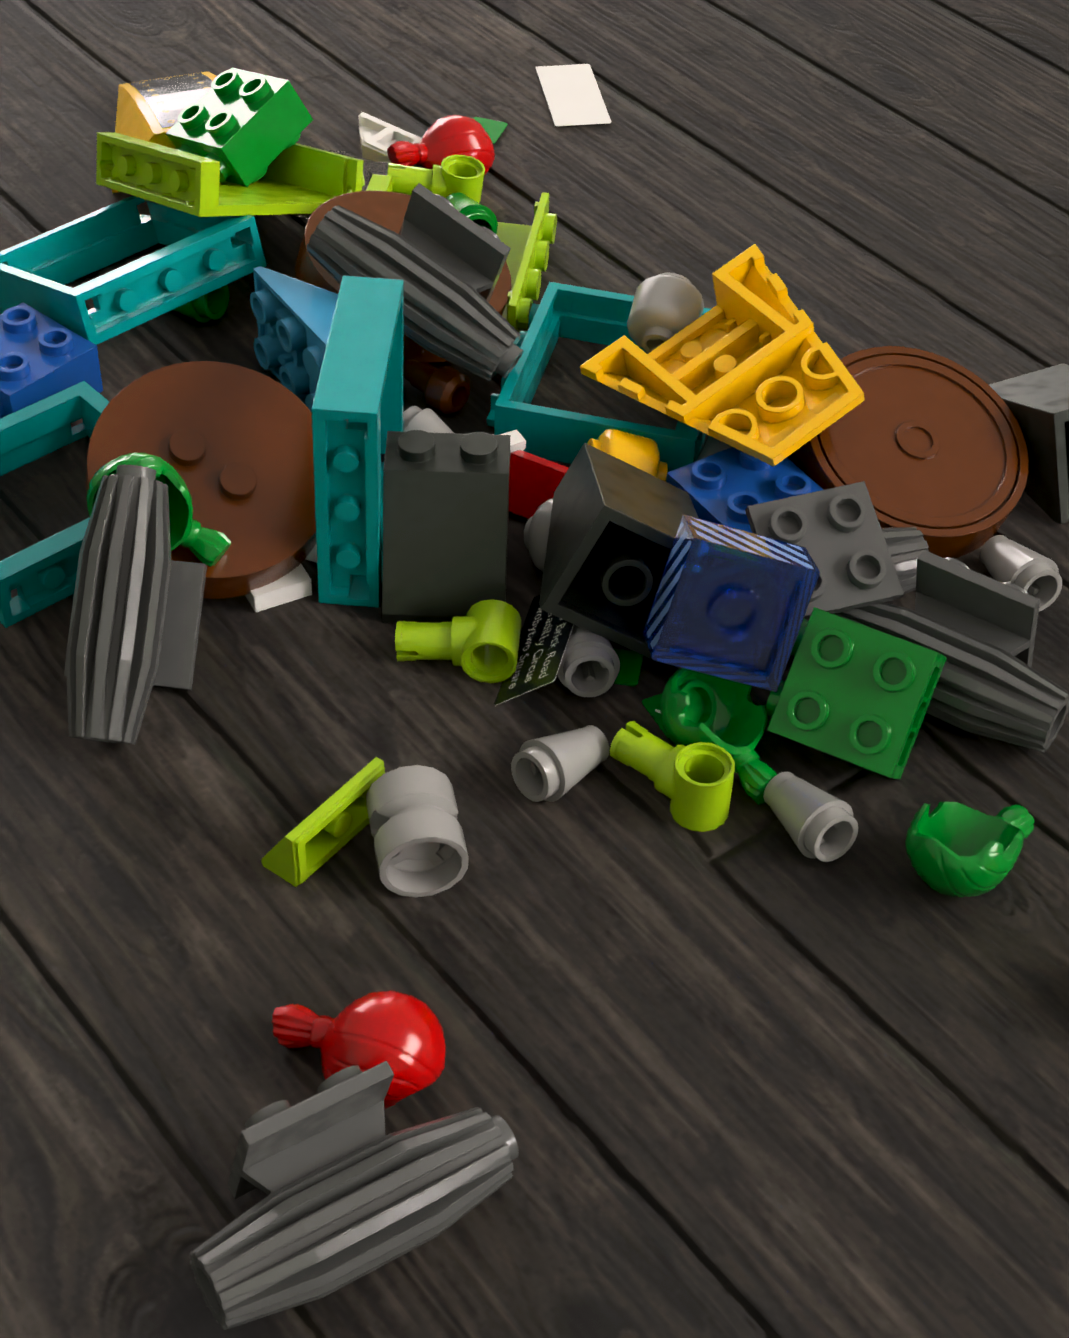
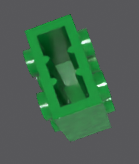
M232 67L216 76L211 83L212 88L196 103L190 104L180 112L178 121L166 132V135L177 150L220 161L219 182L228 181L248 187L266 174L268 165L283 150L290 148L299 140L301 132L313 121V118L289 80Z
M814 607L809 620L802 618L798 632L797 626L793 632L790 655L795 656L786 681L780 679L779 685L775 683L770 692L766 711L767 716L772 718L767 730L886 777L900 780L947 657L937 651Z

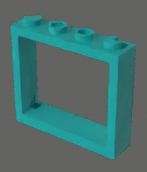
M136 196L127 197L1 251L0 313L2 314L5 310L24 302L93 344L98 345L252 273L253 268L265 267L266 262L255 217L252 215L198 217ZM147 201L150 215H139L137 205ZM158 243L167 245L160 250L77 287L72 288L65 285ZM92 298L94 308L87 310L85 301Z
M344 275L342 277L312 405L319 603L378 608L380 605L383 578L384 462H381V454H385L387 431L403 432L404 280Z
M549 282L540 304L532 303L528 331L521 330L519 332L521 338L517 343V346L524 350L508 376L506 378L502 377L500 394L492 393L491 410L486 419L487 426L494 427V435H500L517 429L526 440V448L523 451L547 460L572 464L584 443H587L590 438L598 439L607 429H616L644 436L657 443L660 461L667 463L668 472L697 461L707 434L678 421L675 430L531 405L559 337L610 345L625 335L636 344L629 335L627 328L634 296ZM704 308L702 315L705 314L706 312H708V311L711 310V309H710V308Z
M82 381L0 418V476L87 435L91 438L95 424L105 407L109 404V401L88 383ZM82 418V423L71 427L70 423ZM90 517L0 561V623L5 628L74 594L79 552ZM17 588L18 595L12 598L10 591Z

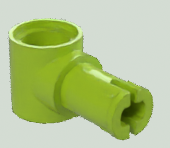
M451 155L444 158L441 165L433 164L432 169L388 163L387 175L392 176L393 192L411 195L412 190L420 183L432 193L445 198L452 193L459 192L480 203L485 167L478 159L471 156Z
M490 599L472 605L467 612V616H454L452 622L397 621L395 630L397 661L452 660L453 666H462L463 671L469 677L479 682H502L510 678L516 671L521 617L512 605L501 600Z
M635 721L628 722L626 730L621 728L617 732L611 743L610 756L632 767L653 781L654 788L671 799L670 813L680 826L691 831L706 832L715 830L725 823L729 815L735 762L728 751L713 743L705 742L693 743L687 746L682 744L673 747L648 732L647 729Z

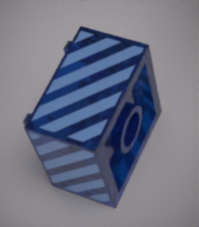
M683 514L643 632L652 660L777 692L820 575V571L807 549L795 544Z

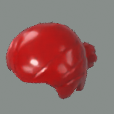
M447 115L436 120L424 133L419 143L413 144L407 141H396L387 148L391 163L404 166H414L417 164L427 169H432L433 164L441 165L443 159L451 155L471 156L484 164L485 175L493 165L495 158L491 138L482 125L472 118L461 115Z
M392 990L371 992L353 1001L336 1018L326 1015L318 1016L312 1010L300 1004L276 1007L272 1015L273 1035L278 1039L280 1045L287 1048L311 1045L314 1048L321 1049L322 1071L325 1080L338 1071L350 1066L357 1065L364 1072L387 1061L394 1073V1077L384 1099V1110L433 1084L440 1077L445 1067L446 1043L443 1027L428 1005L412 995Z

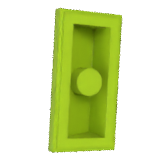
M375 757L276 844L261 859L262 865L295 887L307 880L369 824L366 794L372 783L385 773L384 761Z

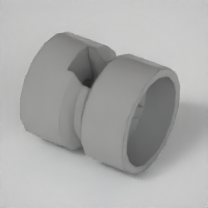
M413 765L399 767L384 773L373 782L366 794V807L371 834L374 837V850L379 877L385 887L401 896L424 897L443 892L459 882L468 869V852L462 827L457 821L458 808L453 786L446 774L433 767Z

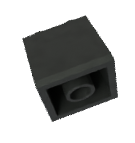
M1062 363L989 384L1012 411L1024 435L1029 460L1028 477L1024 492L1054 522L1060 524L1069 522V365Z
M410 430L407 432L387 431L383 469L382 623H397V621L452 622L454 616H467V612L472 605L480 601L494 599L506 602L511 435H494L485 432L463 434L432 433L423 430Z
M584 443L554 492L539 601L540 609L650 658L654 649L651 647L650 643L652 640H650V637L648 638L647 631L673 596L668 612L650 635L655 637L662 628L659 638H663L715 558L708 540L697 535L695 531L697 530L705 534L704 530L692 525L691 520L700 525L701 523L696 520L699 518L688 492ZM681 521H682L683 524H684V526L681 528V530H680L679 533H678V530H679V527H680V524H681ZM686 530L688 533L687 537L668 563L673 547ZM691 540L692 543L689 550L657 594L661 580L685 545ZM683 566L679 580L647 624L652 608Z

